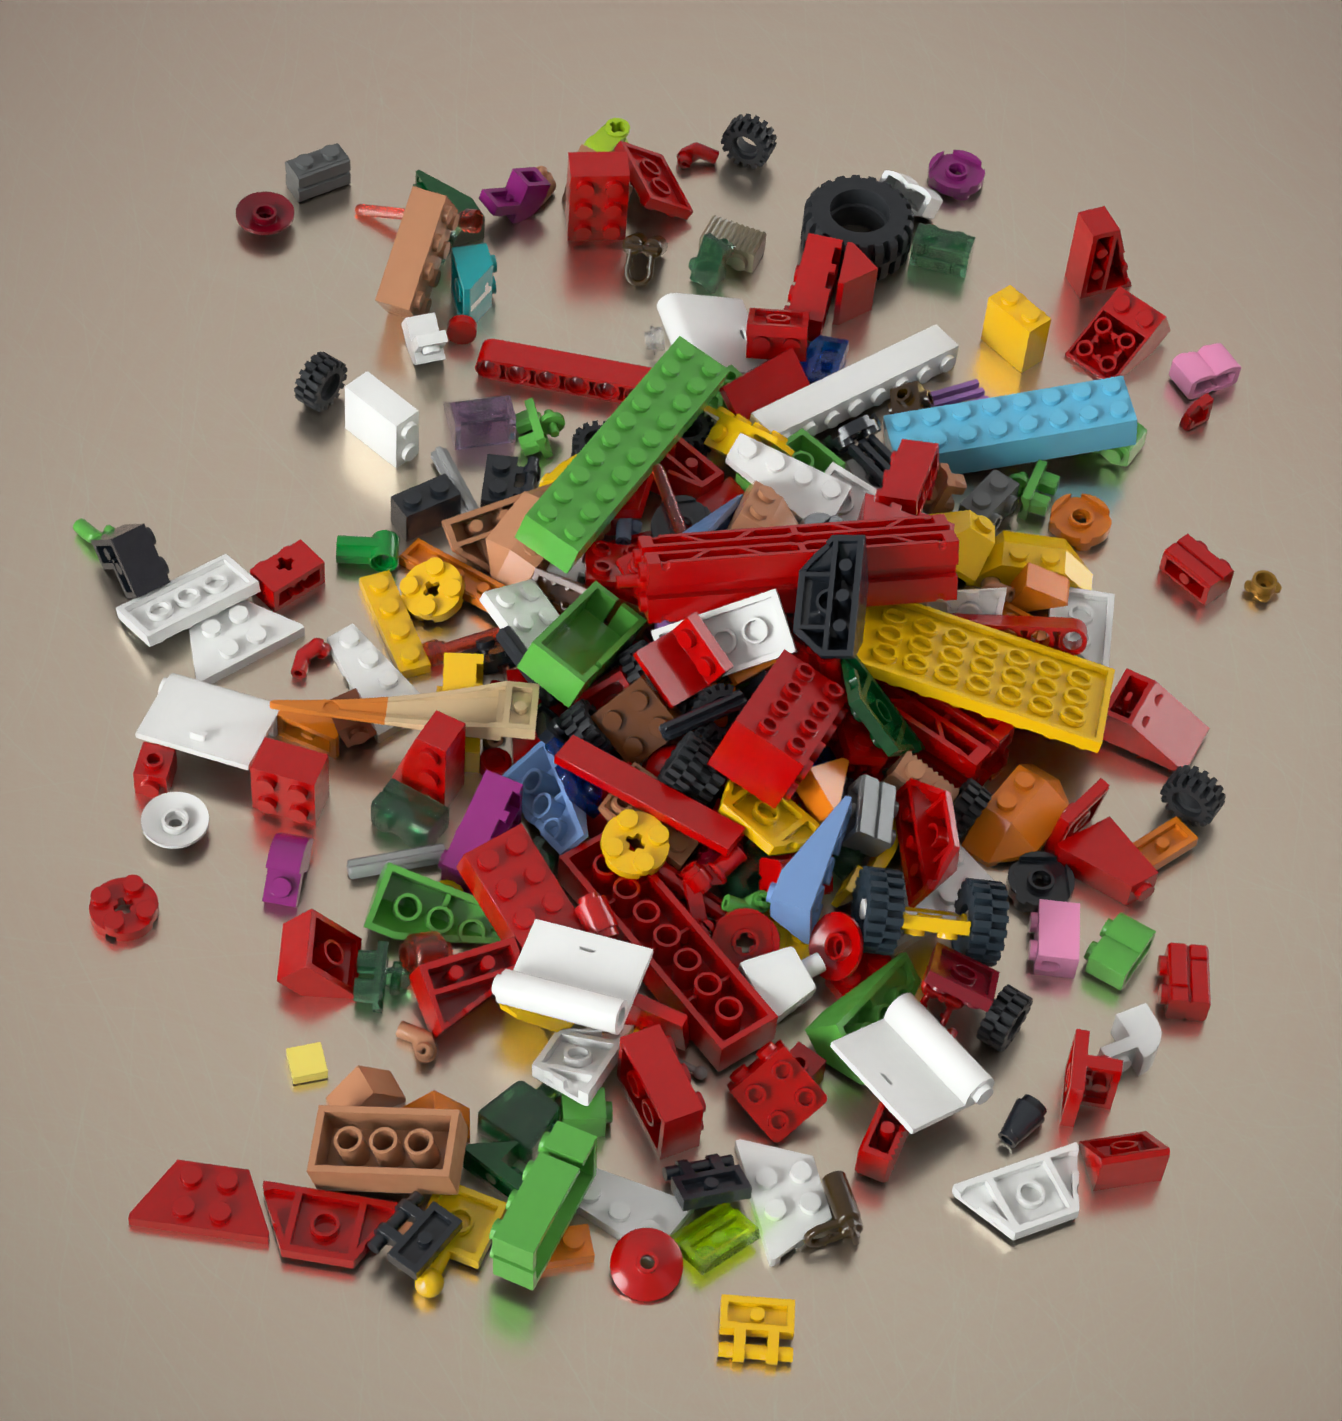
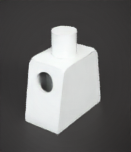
M789 946L745 960L740 963L738 970L777 1014L778 1024L814 995L816 986L812 978L825 972L826 967L817 952L801 960L796 950Z

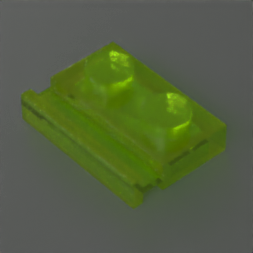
M730 1203L717 1205L670 1236L679 1246L683 1258L700 1274L704 1275L760 1239L759 1228L737 1208L734 1210Z

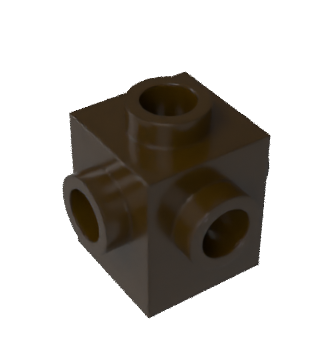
M918 380L890 389L891 402L888 403L890 414L934 407L931 392L925 390Z

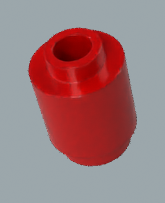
M592 892L577 900L579 905L574 911L583 931L612 939L620 935L617 930L619 926L606 895L598 896L596 892Z

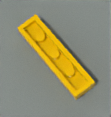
M390 570L360 577V589L394 667L406 679L430 673L431 663L406 606L402 602L401 595Z

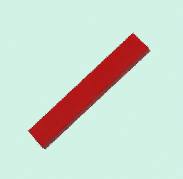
M572 735L555 754V764L643 812L654 816L665 824L726 857L745 834L746 828L575 735Z

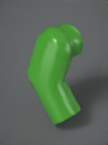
M83 518L78 519L73 525V530L88 543H91L90 540L115 529L111 525H106L103 532H101Z
M759 890L743 899L727 894L722 900V910L728 912L737 908H751L764 913L770 909V903L766 902L768 891Z

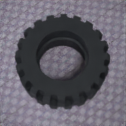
M852 175L851 178H845V176L837 177L833 182L828 180L821 184V187H817L806 200L801 230L802 250L804 251L808 233L843 240L838 271L839 279L847 242H852L878 268L877 281L884 279L888 273L892 275L900 269V266L908 258L914 227L912 207L897 188L892 189L891 184L885 181L881 183L874 177L860 178V175ZM842 226H862L872 230V232H854Z

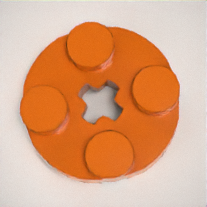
M1082 493L1081 497L1071 498V494H1067L1054 502L1051 508L1048 529L1057 538L1066 539L1076 550L1088 551L1091 549V546L1100 544L1109 535L1112 525V519L1109 516L1110 510L1102 500L1093 495ZM1081 518L1086 519V522H1085V523H1080V522L1075 521V519H1077V520H1080Z

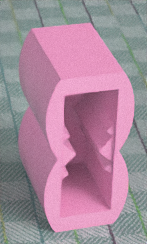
M1221 343L1205 345L1198 352L1177 355L1172 361L1169 376L1188 399H1196L1212 390L1218 391L1235 384L1238 380L1241 366Z

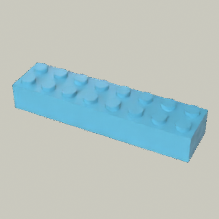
M1117 376L884 415L883 427L885 446L891 452L898 450L902 439L938 443L939 463H948L951 473L964 474L1036 462L1039 459L1047 460L1136 445L1138 420L1124 377Z

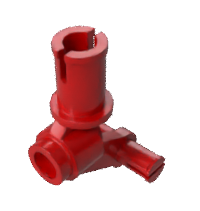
M737 845L727 857L721 854L713 863L707 862L706 864H698L697 861H692L680 872L683 877L687 911L708 935L711 934L709 931L713 932L714 924L707 919L703 894L712 885L725 884L727 882L726 877L747 860L746 854Z

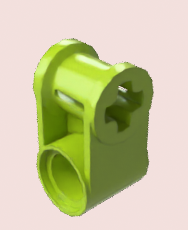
M612 118L594 135H591L584 145L596 152L614 151L619 141L629 143L627 136L630 133V125L622 118Z

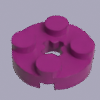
M953 150V154L944 155V151L934 155L929 162L928 186L942 194L952 196L958 201H965L983 186L985 169L983 170L981 167V160L970 152Z

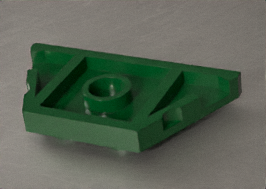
M856 655L854 659H841L851 714L857 722H863L869 730V736L873 744L878 749L882 748L888 757L903 756L907 751H911L913 756L924 750L925 746L859 657Z

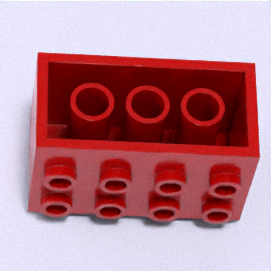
M784 649L742 709L707 764L775 809L782 798L787 801L790 800L800 785L794 780L801 783L814 761H816L826 743L838 726L835 724L839 725L848 712L849 708L844 705L848 700L846 690L838 683L815 670L808 663L803 662Z

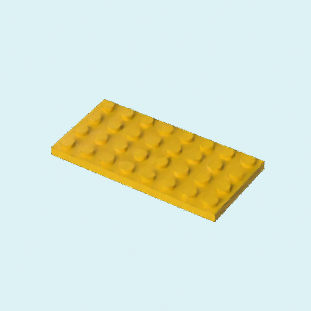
M919 603L866 607L863 643L856 655L873 678L884 681L894 687H902L914 691L923 697H931L949 703L953 707L979 713L986 718H994L1012 724L1019 729H1027L1042 734L1049 739L1063 741L1081 750L1099 752L1103 741L1115 669Z

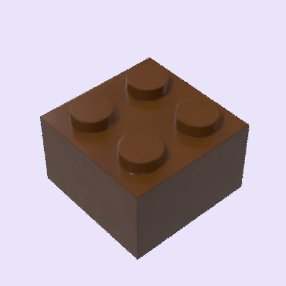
M644 673L590 717L625 762L630 761L633 764L635 761L639 764L668 742L662 738L659 726L683 715V713L677 706L673 708L667 706Z

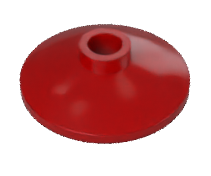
M828 913L819 919L812 930L809 941V955L817 952L821 956L826 967V971L819 974L822 978L829 981H842L855 972L861 961L863 953L861 929L857 922L846 913Z
M639 1228L628 1232L616 1243L610 1258V1272L618 1289L629 1298L641 1302L657 1301L669 1295L678 1285L683 1273V1256L677 1243L667 1233L654 1228ZM649 1256L654 1260V1266L651 1269H645L641 1266L640 1260L643 1257Z

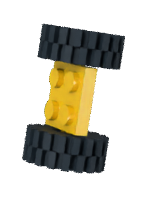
M863 866V869H860L859 877L855 881L856 888H853V903L850 905V910H852L851 917L861 929L863 953L890 956L898 946L897 940H900L901 937L900 929L904 930V934L913 936H924L925 931L936 933L938 938L952 940V948L955 951L989 967L997 965V961L1001 958L1000 951H1004V938H1007L1008 933L1006 926L1009 923V916H1007L1009 902L1006 901L1008 891L1005 890L1006 886L1001 881L966 878L961 883V889L958 890V900H955L954 904L955 912L905 906L906 890H903L905 881L902 879L903 874L900 870Z

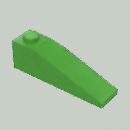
M392 863L384 864L371 897L363 925L364 928L395 940L491 944L501 940L473 895Z
M907 952L900 953L826 1008L805 1029L816 1053L824 1058L828 1065L860 1085L865 1084L830 1047L831 1042L883 1019L889 1006L899 996L905 993H912L915 996L921 980Z

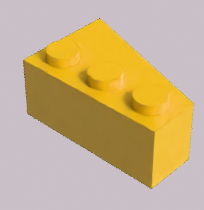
M444 652L443 686H437L436 692L483 685L484 654ZM465 736V772L479 773L480 738Z

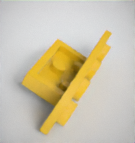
M707 405L704 409L717 423L712 427L703 444L715 452L727 456L740 433L792 457L795 452L786 445L789 440L774 430L769 434L770 431L757 422H754L753 426H751L752 422L739 414L735 416L722 406L715 409Z

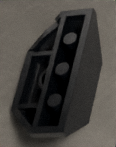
M832 535L826 541V544L799 570L793 632L821 659H854L863 643L869 585L865 535Z

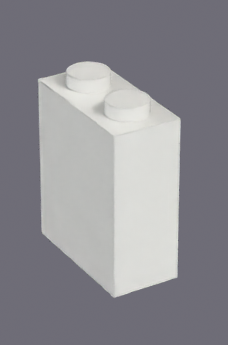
M368 371L345 386V429L395 468H398L406 461L414 459L419 453V410Z

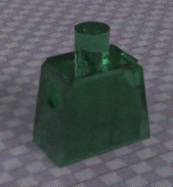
M517 1081L479 1110L477 1131L493 1142H519L518 1159L527 1165L529 1160L535 1161L539 1154L538 1147L543 1134L546 1131L551 1132L557 1120L559 1121L560 1107L554 1101L560 1096L561 1092L543 1082L535 1089L525 1081Z

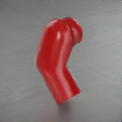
M695 142L678 152L677 164L684 169L690 168V165L699 159L715 164L719 151Z
M313 638L298 649L291 668V675L297 679L305 678L311 660L315 656L322 660L325 659L331 651L330 644L325 643L322 638Z

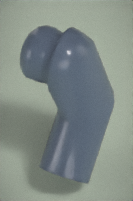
M619 518L616 524L615 543L630 545L631 535L641 532V521L632 520V518Z

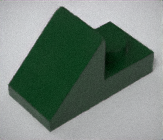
M519 1142L474 1143L466 1146L463 1167L504 1199L508 1200L512 1190H519L523 1183L522 1171L513 1167L519 1158Z

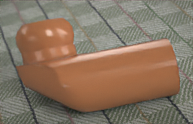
M401 1021L396 1031V1037L412 1043L415 1056L420 1062L429 1063L434 1060L437 1055V1046L432 1032L406 1021Z

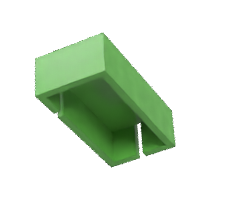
M595 581L531 643L517 668L569 708L619 658L620 652L631 646L647 620L623 603L609 625L606 626L603 622L619 598Z
M558 1120L551 1132L546 1131L543 1134L539 1143L537 1158L535 1161L529 1160L522 1175V1185L519 1190H512L506 1203L507 1211L503 1219L497 1218L489 1234V1239L492 1240L490 1258L493 1259V1274L532 1291L536 1287L597 1172V1136Z

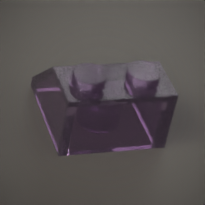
M499 394L443 401L455 450L515 442L516 415L510 395Z

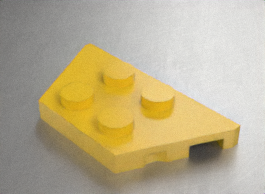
M727 778L718 812L745 827L744 835L769 856L798 852L820 826L815 819L791 799L787 801L782 798L774 809Z

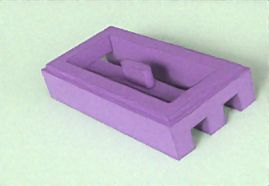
M977 379L931 392L934 407L961 403L969 399L989 398L988 395L984 396L985 390L983 387L979 388V381Z

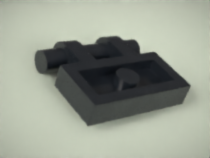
M487 454L480 507L521 494L524 491L536 489V484L541 478L540 460L537 457L531 456L528 458L527 464L522 467L518 466V457ZM515 482H524V485L522 487H515Z
M717 1153L706 1155L703 1160L689 1162L688 1159L675 1161L674 1165L662 1168L663 1178L665 1181L671 1180V1190L682 1211L751 1198L752 1186L740 1165H734V1158L731 1154L719 1156Z
M413 1191L407 1199H401L395 1206L396 1212L386 1223L381 1222L374 1230V1236L367 1243V1246L371 1251L378 1254L385 1245H391L392 1248L387 1253V1260L417 1281L463 1228L462 1220L435 1201L423 1211L419 1207L425 1201V1198L419 1192ZM406 1221L413 1222V1225L404 1235L399 1232V1229Z

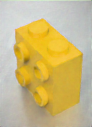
M1009 285L988 298L981 340L1016 370L1023 373L1043 361L1051 318L1029 301L1024 294Z

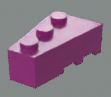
M489 770L485 771L462 822L454 834L449 849H445L439 859L438 868L441 869V880L453 881L462 887L463 892L473 895L456 866L465 853L521 824L522 783Z

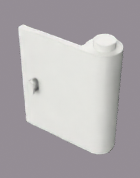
M670 293L658 301L657 310L671 345L681 336L723 366L728 367L732 364L743 374L767 361L766 359L746 358L748 313L742 299Z
M171 673L168 678L164 677L162 679L158 695L137 729L135 736L142 740L249 771L264 737L268 735L277 736V714L280 710L271 709L269 700Z
M535 919L514 969H505L502 974L495 976L492 984V994L495 995L496 1002L617 1035L625 1024L654 951L651 948Z
M905 993L894 1000L887 1009L883 1019L832 1041L830 1045L836 1054L910 1134H914L976 1103L978 1105L983 1104L994 1092L992 1089L994 1079L912 993Z

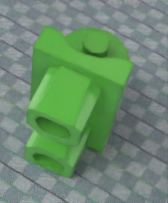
M533 397L524 401L526 410L512 415L519 434L532 429L533 432L520 436L518 439L525 456L541 451L544 458L547 459L554 456L548 435L554 438L558 437L559 432L565 427V419L561 413L553 412L551 409L545 410L542 416L540 412H537Z
M1038 460L1030 479L1026 472L1015 473L1009 476V478L1020 484L1017 497H1021L1022 506L1018 512V518L1026 520L1029 512L1045 517L1048 511L1051 497L1038 492L1041 491L1054 496L1059 486L1060 476L1046 471V461Z

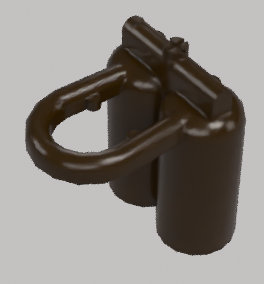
M635 232L627 236L622 243L623 250L627 253L624 276L631 285L640 287L651 281L654 273L655 259L667 251L668 243L660 235L647 239L643 233ZM643 251L644 255L649 258L646 268H648L647 275L643 280H635L630 274L631 266L634 265V262H632L633 255Z
M843 1171L831 1172L825 1175L821 1182L834 1220L811 1228L804 1234L803 1240L809 1247H821L843 1238H851L853 1245L857 1246L860 1243L859 1238L864 1227L861 1213L846 1174ZM838 1228V1232L830 1233L822 1238L813 1239V1237L820 1233Z

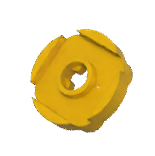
M433 557L415 566L401 580V599L407 611L415 619L423 622L424 620L442 622L452 617L461 608L464 601L462 597L465 590V582L459 571L452 564ZM439 586L437 589L438 595L435 597L432 594L426 596L430 587Z
M625 809L619 815L613 817L603 830L600 847L605 857V863L615 874L627 879H639L640 876L652 875L658 872L666 861L670 847L669 831L654 816L641 811ZM639 839L644 849L637 848L635 852L629 850L630 844L627 840Z

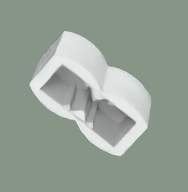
M889 170L884 171L879 182L885 181L891 184L892 189L897 188L904 195V198L909 201L914 216L934 219L943 202L942 198L935 191L919 186L913 178L905 174Z

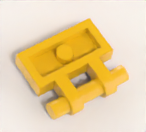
M722 1294L719 1334L734 1335L733 1343L719 1342L718 1357L732 1358V1362L744 1363V1359L766 1360L768 1365H777L778 1361L792 1362L793 1347L779 1346V1339L793 1340L795 1300ZM746 1336L767 1338V1345L745 1344Z

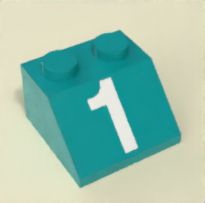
M487 243L451 248V293L458 315L470 316L476 323L492 307V294L497 292L496 281L493 273L497 272V261L495 255H490Z

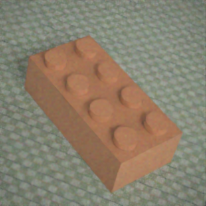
M412 186L375 299L390 314L407 318L428 314L432 304L430 295L433 287L436 288L441 277L439 267L442 259H446L449 254L450 242L448 240L451 231L456 230L460 218L458 209L445 195Z
M319 1105L307 1173L316 1189L386 1193H413V1191H417L420 1194L458 1195L469 1129L458 1109Z

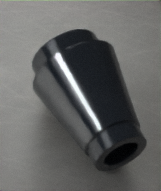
M1025 1094L1022 1099H1016L998 1134L1000 1140L1007 1146L1015 1148L1018 1143L1045 1121L1046 1107L1038 1099L1028 1094Z

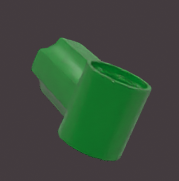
M389 530L377 531L372 537L338 535L336 563L370 564L378 572L387 570L391 572L398 565L400 538L396 533Z

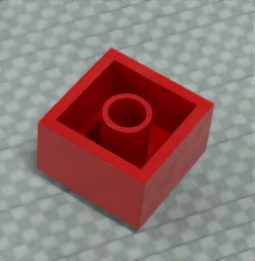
M264 737L250 767L252 808L259 809L266 814L273 813L290 818L298 823L305 822L316 826L330 795L329 755Z

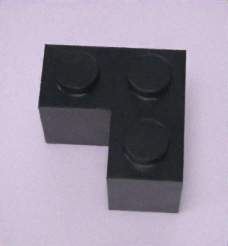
M145 523L124 524L90 540L103 569H114L126 598H139L170 583L167 575L169 574V567L164 558L159 557L154 546L156 538L152 530L145 526Z

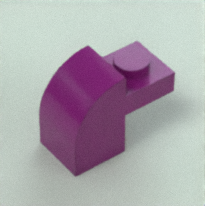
M536 167L513 168L506 187L482 189L478 199L493 216L500 217L506 215L513 224L519 223L532 216L541 207L551 184Z
M282 832L275 834L266 862L267 875L262 898L263 902L298 907L303 873L308 872L314 838Z

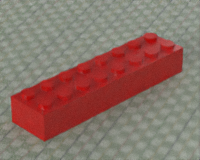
M603 832L559 856L557 880L578 905L577 900L589 893L596 892L598 896L606 895L619 924L617 930L620 935L615 939L653 949L654 953L642 982L660 1003L687 1014L690 1039L718 1072L775 1039L778 1021L777 1014L656 873L640 876L639 879H627L611 871L605 863V857L600 847ZM630 844L629 850L635 852V849Z

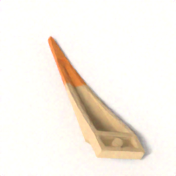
M503 681L455 690L392 697L336 700L270 701V708L422 730L437 710L466 723V737L501 741V737L535 740L540 685Z

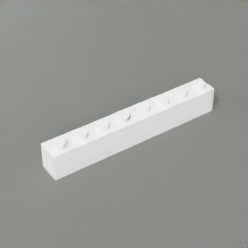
M935 324L752 412L750 417L751 426H753L754 422H757L770 431L769 434L774 430L786 438L803 428L814 437L828 428H834L839 423L860 415L863 411L873 406L881 405L885 400L891 398L890 389L916 380L923 384L934 376L950 371L956 363L959 345Z

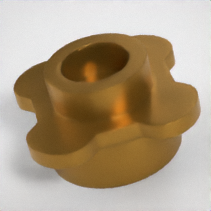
M1260 570L1254 573L1252 580L1245 582L1244 589L1252 592L1259 601L1268 602L1274 593L1281 592L1282 586L1277 582V578L1273 573Z

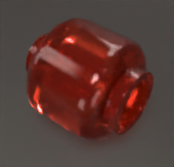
M438 931L409 934L404 943L400 945L398 956L402 969L411 974L419 965L453 955V950L450 942L446 941L442 934Z

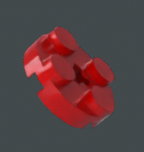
M132 874L109 880L91 891L89 904L90 920L94 929L104 937L107 934L116 937V941L121 942L137 940L151 931L154 921L159 916V902L155 891L150 885L144 883L143 879L138 875ZM121 905L130 906V912L126 914L122 910H115Z
M737 908L728 911L717 919L710 936L737 969L740 963L745 960L780 949V936L777 927L766 915L751 908ZM747 932V937L754 939V945L748 946V952H742V948L736 946V940L741 938V933Z

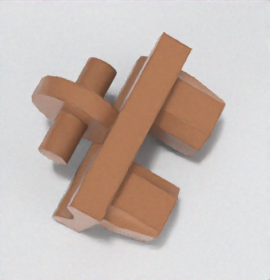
M939 463L931 500H926L923 507L925 514L953 512L955 503L951 494L963 495L967 488L964 476L951 473L948 463Z

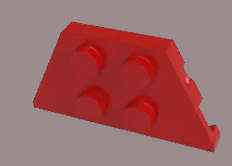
M177 1159L134 1207L128 1217L129 1225L266 1245H269L270 1241L269 1230L249 1169Z
M263 1181L262 1185L263 1195L281 1257L353 1269L370 1251L367 1243L373 1238L374 1230L381 1222L386 1223L396 1212L395 1206L398 1204V1202L270 1181Z

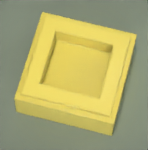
M321 1042L286 1048V1057L293 1085L328 1078V1069Z

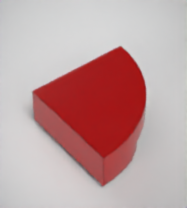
M1208 393L1198 398L1184 413L1179 425L1185 431H1189L1208 421L1214 399Z

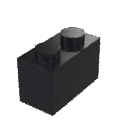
M446 474L391 496V522L406 542L442 527V520L461 514V493Z

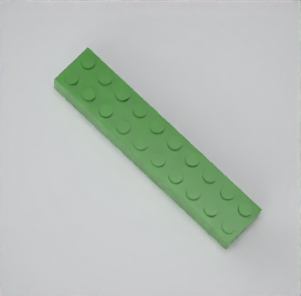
M679 336L527 512L514 538L568 574L717 395L730 370Z

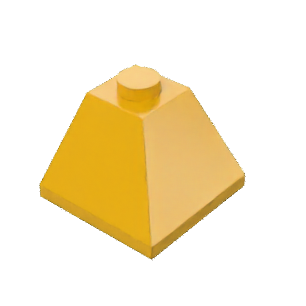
M971 510L936 513L944 514L948 522L955 524L954 532L959 539V562L956 565V574L960 579L972 586L976 582L995 544V525L987 517L979 516Z

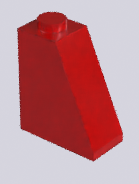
M1110 816L1056 844L1054 855L1057 856V861L1062 863L1064 867L1067 864L1071 868L1074 878L1126 906L1137 900H1146L1155 890L1154 886L1158 871Z

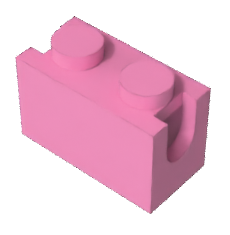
M1039 899L1038 912H1031L1029 917V932L1034 933V940L1029 942L1028 960L1034 961L1033 974L1074 979L1080 955V903Z

